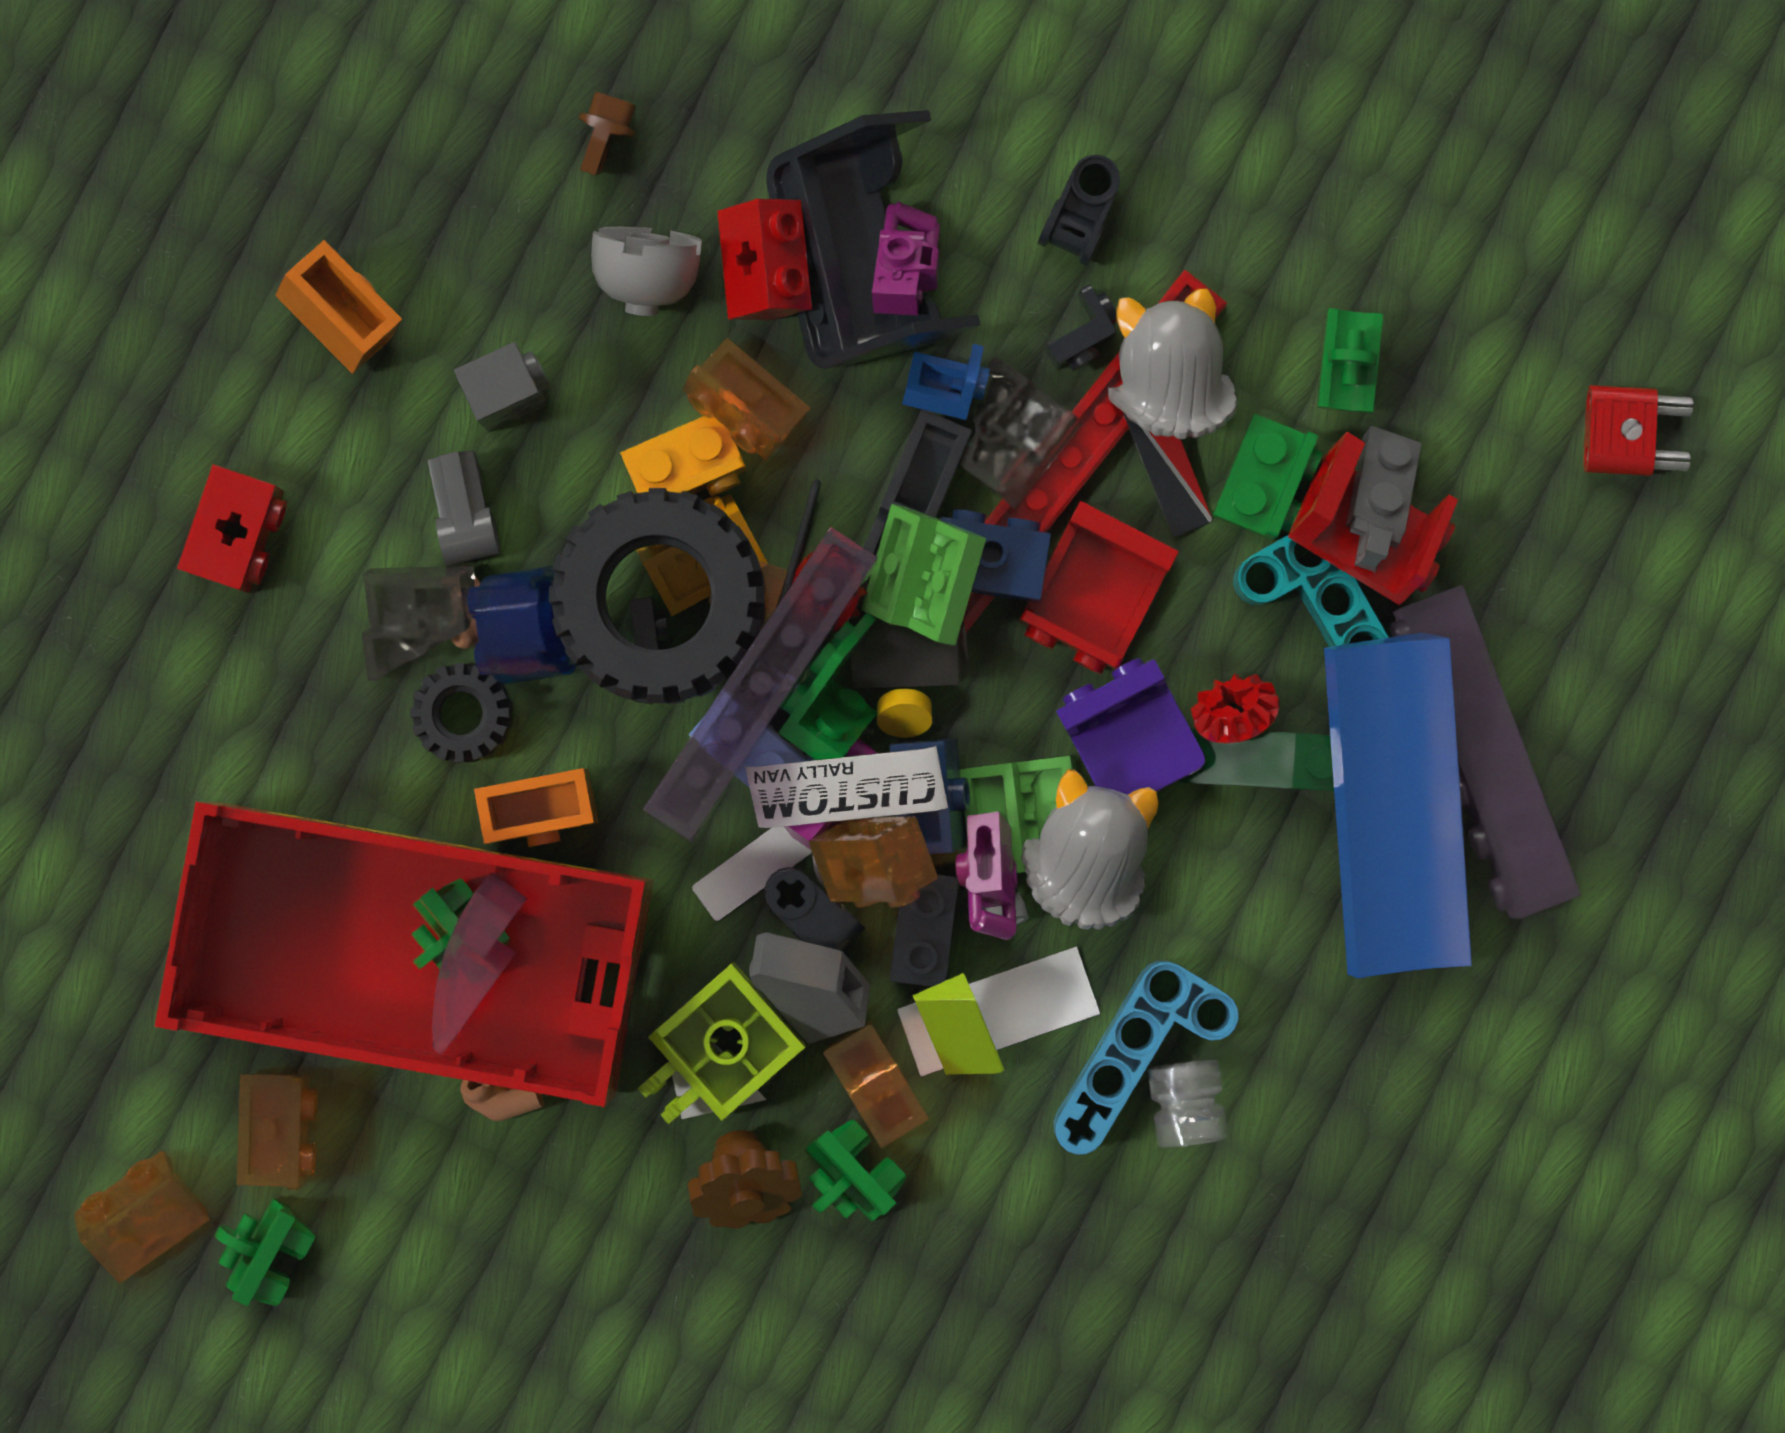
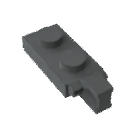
M1370 426L1362 439L1365 442V446L1357 464L1346 526L1350 527L1351 533L1360 535L1354 565L1376 572L1381 560L1386 559L1389 546L1397 548L1405 533L1422 443Z

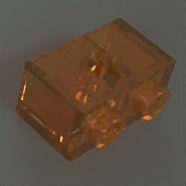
M916 817L845 820L808 841L830 902H854L856 907H865L877 902H888L889 907H899L918 899L921 895L919 889L938 879Z
M872 1021L867 1022L864 1027L854 1030L824 1049L823 1054L881 1148L929 1119L927 1111Z

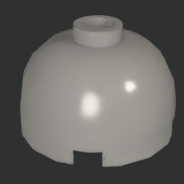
M618 226L599 228V232H593L591 251L592 272L598 286L609 297L626 303L625 312L634 315L654 316L658 314V307L660 305L677 303L689 293L694 285L701 260V239L676 231H670L669 238L664 235L651 233L653 228Z

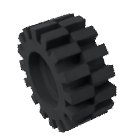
M454 663L451 666L444 665L437 668L436 672L427 675L421 681L423 684L419 690L415 689L412 696L414 703L413 708H410V718L413 719L414 727L412 729L415 736L421 740V745L427 751L446 761L471 763L490 756L499 745L504 743L507 738V731L512 726L511 709L513 707L511 699L508 698L506 693L507 689L493 674L475 665ZM457 692L473 694L481 703L483 710L480 725L473 732L466 735L451 733L446 729L441 720V708L444 701L450 695Z

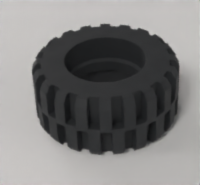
M649 488V492L634 494L633 491L616 495L617 500L605 506L599 504L589 511V517L579 527L575 525L565 538L568 542L562 554L557 553L552 568L555 571L553 586H549V603L553 606L554 619H552L556 634L560 637L566 649L564 651L572 662L587 675L586 677L619 697L651 705L652 703L668 705L684 703L685 700L697 696L702 697L714 691L715 687L726 679L729 680L731 675L738 669V666H740V663H742V660L745 659L744 657L748 653L751 655L758 642L757 637L761 625L764 624L766 612V587L758 557L749 539L741 528L728 517L727 513L716 505H710L701 500L697 495L685 491L681 493L669 492L666 488ZM652 545L676 547L693 556L705 570L711 587V607L702 628L684 644L665 650L642 648L626 640L613 625L606 604L608 582L617 565L630 553Z

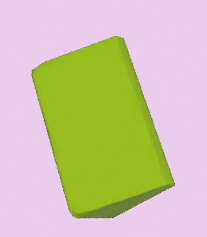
M964 973L912 995L946 1075L995 1074L1005 1071Z

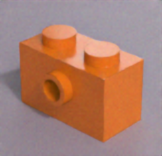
M325 240L284 275L275 294L352 374L391 340L402 321V318L376 293L371 283L364 276L355 272Z
M586 768L474 789L484 844L522 837L527 838L528 847L561 841L559 830L599 823L589 769Z

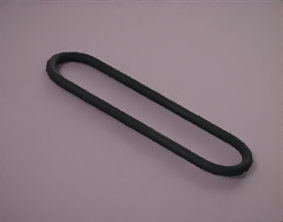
M818 479L813 481L765 647L763 655L764 664L770 663L790 597L791 586L799 565L820 491L821 481Z

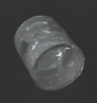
M1218 1060L1181 1062L1147 1069L1151 1099L1161 1103L1162 1108L1154 1115L1158 1147L1196 1145L1229 1138L1225 1108L1214 1100V1097L1222 1091Z

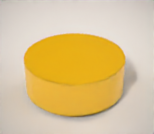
M901 688L892 690L884 694L877 703V724L884 733L894 737L909 738L918 736L926 732L932 724L931 700L924 693L914 689Z

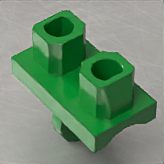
M1335 308L1327 309L1316 408L1367 414L1373 413L1383 314L1353 312Z
M461 878L442 887L437 892L434 888L430 889L412 904L440 938L437 941L424 924L415 930L411 935L423 948L424 952L414 959L413 963L420 970L432 960L446 977L458 967L445 951L448 948L471 978L477 981L496 966L493 960L501 954L511 939L493 918L472 935L469 933L458 917L477 903L478 900Z
M853 1119L832 1132L827 1130L804 1149L821 1167L808 1178L822 1193L811 1206L820 1214L832 1204L845 1219L859 1208L873 1222L880 1215H885L896 1204L892 1197L896 1195L907 1176L887 1157L882 1159L869 1173L854 1157L871 1142V1139L866 1131Z
M272 1198L260 1222L255 1217L244 1213L236 1229L220 1225L215 1233V1238L226 1245L218 1263L233 1270L226 1283V1287L234 1293L232 1299L247 1307L252 1299L278 1306L289 1287L290 1278L287 1274L270 1267L278 1250L302 1260L315 1240V1234L312 1229L297 1219L286 1203Z

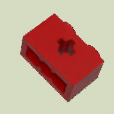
M758 198L718 210L728 320H774L811 310L812 304L801 200Z
M213 464L177 569L249 593L252 583L259 585L267 570L270 555L263 551L270 531L277 533L284 520L287 509V502L281 500L284 490L276 485ZM240 520V525L248 529L245 539L235 538L232 543V537L225 533V527L228 523L237 524Z

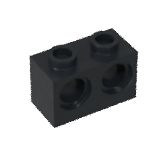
M903 870L890 981L932 987L946 981L958 888L957 877Z

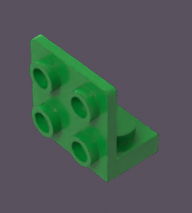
M868 612L855 627L848 621L844 623L831 643L829 642L809 669L811 672L803 683L799 684L782 708L790 716L778 733L815 760L845 757L877 714V711L867 705L865 699L858 692L850 688H844L834 681L876 620Z

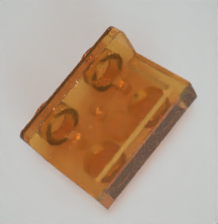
M728 338L723 341L701 366L697 365L689 373L682 390L688 395V401L697 412L707 418L714 417L730 430L731 438L741 449L750 454L756 452L765 461L802 422L811 409Z
M240 1074L237 1185L287 1187V1189L299 1190L306 1185V1177H314L317 1157L316 1144L308 1143V1121H316L318 1090L317 1088H309L310 1075Z
M160 1151L150 1159H143L134 1164L128 1170L125 1177L107 1190L99 1191L89 1196L74 1214L80 1242L119 1284L210 1220L206 1207L174 1173L171 1159L164 1151Z

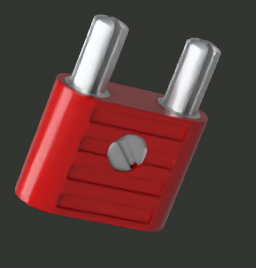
M1590 385L1586 398L1584 471L1590 473L1651 476L1654 469L1689 470L1690 462L1655 461V459H1691L1689 452L1656 450L1657 415L1691 416L1693 408L1658 406V404L1694 405L1693 399L1691 397L1658 396L1657 389Z

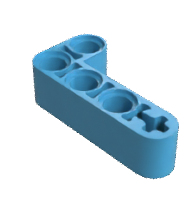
M1160 960L1148 964L1141 971L1055 1115L1053 1128L1060 1145L1068 1152L1074 1154H1087L1094 1151L1104 1140L1173 1023H1179L1202 1038L1221 1040L1232 1033L1238 1022V1009L1234 1000L1226 993L1175 963ZM1162 970L1172 971L1179 981L1177 994L1167 1001L1156 1000L1152 996L1149 987L1151 978ZM1208 999L1220 1000L1226 1009L1224 1022L1215 1029H1204L1197 1020L1199 1006ZM1132 1018L1145 1019L1150 1026L1151 1035L1149 1040L1139 1048H1130L1124 1045L1121 1039L1123 1025ZM1105 1065L1117 1067L1122 1074L1121 1087L1111 1095L1099 1094L1092 1086L1094 1073L1098 1068ZM1082 1092H1086L1096 1104L1109 1108L1103 1116L1094 1108L1087 1121V1124L1093 1130L1092 1134L1088 1138L1079 1135L1075 1141L1068 1139L1071 1132L1065 1125V1122L1069 1117L1075 1120H1079L1088 1106L1085 1102L1078 1101V1098Z

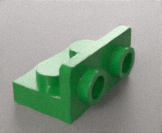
M1254 413L1212 517L1271 541L1278 537L1280 530L1290 533L1302 502L1293 499L1301 479L1308 482L1311 481L1322 455V451L1314 448L1319 435L1310 431L1304 434Z

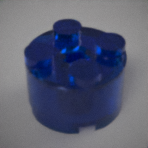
M553 565L489 575L483 579L480 586L469 589L467 605L472 618L476 620L479 642L475 645L474 658L476 666L482 675L492 674L502 684H513L570 675L575 671L576 665L569 664L570 658L564 651L566 649L560 637L557 636L552 622L554 613L553 606L549 603V586H553L555 571L552 570Z

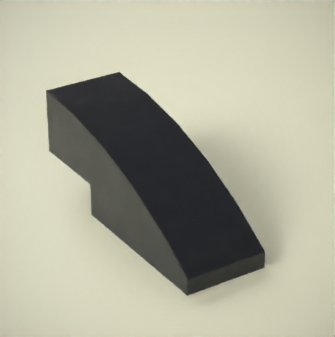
M921 409L858 559L857 566L865 571L863 576L871 577L891 504L900 505L937 518L972 432L971 429Z

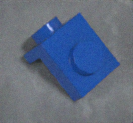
M973 344L968 364L914 352L902 405L966 420L972 398L983 400L990 368L980 366L984 346Z

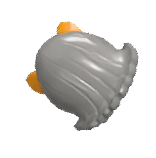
M1208 289L1195 290L1184 302H1161L1147 309L1129 297L1119 299L1116 319L1119 329L1124 336L1119 353L1123 384L1119 387L1109 388V400L1121 409L1130 421L1138 424L1140 428L1152 432L1154 436H1174L1178 439H1186L1188 436L1192 438L1203 437L1205 434H1212L1216 432V429L1225 426L1227 421L1232 419L1236 413V406L1238 405L1237 397L1235 396L1236 390L1230 377L1222 374L1224 345L1219 330L1215 325L1216 306Z
M1068 769L1057 787L1056 807L1048 815L1042 828L1040 839H1027L1021 850L1023 852L1021 855L1022 863L1026 866L1025 872L1028 876L1026 878L1027 884L1033 889L1032 895L1044 911L1051 913L1052 917L1060 918L1062 923L1067 926L1076 923L1079 928L1089 930L1091 927L1100 930L1103 929L1104 925L1113 927L1117 925L1118 921H1125L1133 915L1135 908L1139 907V896L1145 888L1144 878L1146 875L1140 865L1147 852L1148 828L1158 809L1156 791L1147 787L1135 790L1127 795L1109 788L1087 786L1081 774L1076 770Z

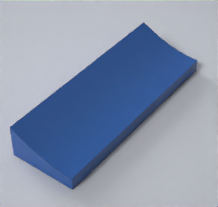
M1415 633L1324 648L1347 975L1359 979L1412 970L1472 966L1450 638L1426 633Z

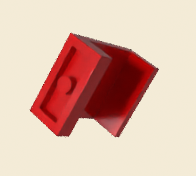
M1346 432L1321 459L1288 538L1400 605L1416 589L1424 592L1434 580L1440 566L1434 559L1437 552H1440L1448 543L1455 530V524L1450 522L1458 499L1449 494L1428 515L1410 505L1406 530L1397 548L1389 546L1387 557L1378 564L1376 572L1355 566L1360 535L1351 533L1350 527L1346 526L1356 475L1354 469L1365 446V442Z

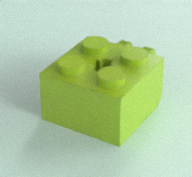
M733 962L648 1037L669 1061L644 1082L638 1090L645 1098L649 1095H654L666 1084V1080L678 1071L692 1087L682 1096H677L665 1106V1110L661 1114L668 1124L671 1123L701 1097L722 1121L805 1048L806 1043L784 1021L781 1014L767 998L755 988L752 981L737 964ZM719 1027L726 1031H730L733 1028L737 1029L742 1036L737 1041L738 1044L743 1045L740 1052L734 1054L730 1049H726L722 1053L717 1051L713 1042H717L719 1037L713 1036L714 1031Z

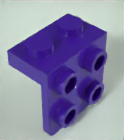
M1138 658L1120 666L1112 672L1113 681L1096 690L1092 684L1074 690L1063 698L1065 706L1056 710L1095 786L1113 789L1127 795L1135 790L1147 787L1155 790L1157 793L1202 769L1205 764V756L1171 694L1155 659L1144 664L1141 658Z

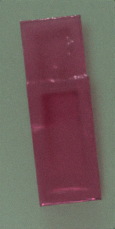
M493 873L487 876L468 902L456 923L444 952L436 983L432 1016L433 1049L443 1055L516 954L498 939L528 898Z

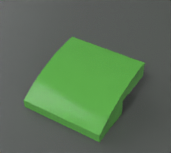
M891 504L866 592L868 594H865L861 610L889 624L908 627L936 642L955 646L986 538L935 517L900 505Z
M1075 755L960 769V778H967L970 787V808L968 811H964L966 830L967 816L1000 812L1011 826L1012 855L1017 864V873L1025 872L1026 866L1022 863L1021 859L1023 854L1021 851L1027 839H1040L1045 821L1050 812L1056 807L1057 787L1061 777L1068 769L1077 771Z

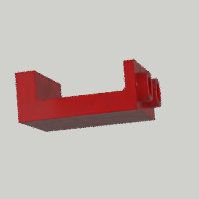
M1080 501L1045 568L1040 602H1028L1018 621L1028 626L1024 636L1051 650L1054 649L1057 642L1075 650L1077 653L1073 661L1100 675L1103 674L1106 667L1116 670L1120 667L1136 631L1179 551Z

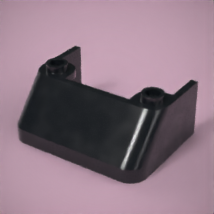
M929 110L859 116L775 156L768 166L766 184L769 198L801 200L812 309L797 313L806 352L813 364L819 368L846 366L929 346L981 325L978 315L941 319L935 301L924 292L922 304L919 303L918 316L874 313L872 289L881 229H884L886 216L880 191L895 184L901 172L903 158L897 136L932 121Z

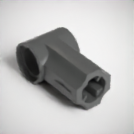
M475 451L453 452L429 459L428 465L439 517L436 518V529L446 566L500 555L501 549L496 523L491 507L486 506L483 482Z

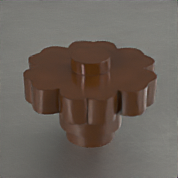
M746 1130L732 1131L719 1137L715 1143L716 1149L712 1154V1161L702 1164L698 1168L699 1177L691 1179L687 1184L690 1204L695 1217H709L711 1226L733 1229L742 1228L751 1221L769 1223L775 1220L777 1216L790 1212V1202L802 1196L796 1162L782 1161L779 1152L766 1151L765 1145L759 1142L758 1136Z

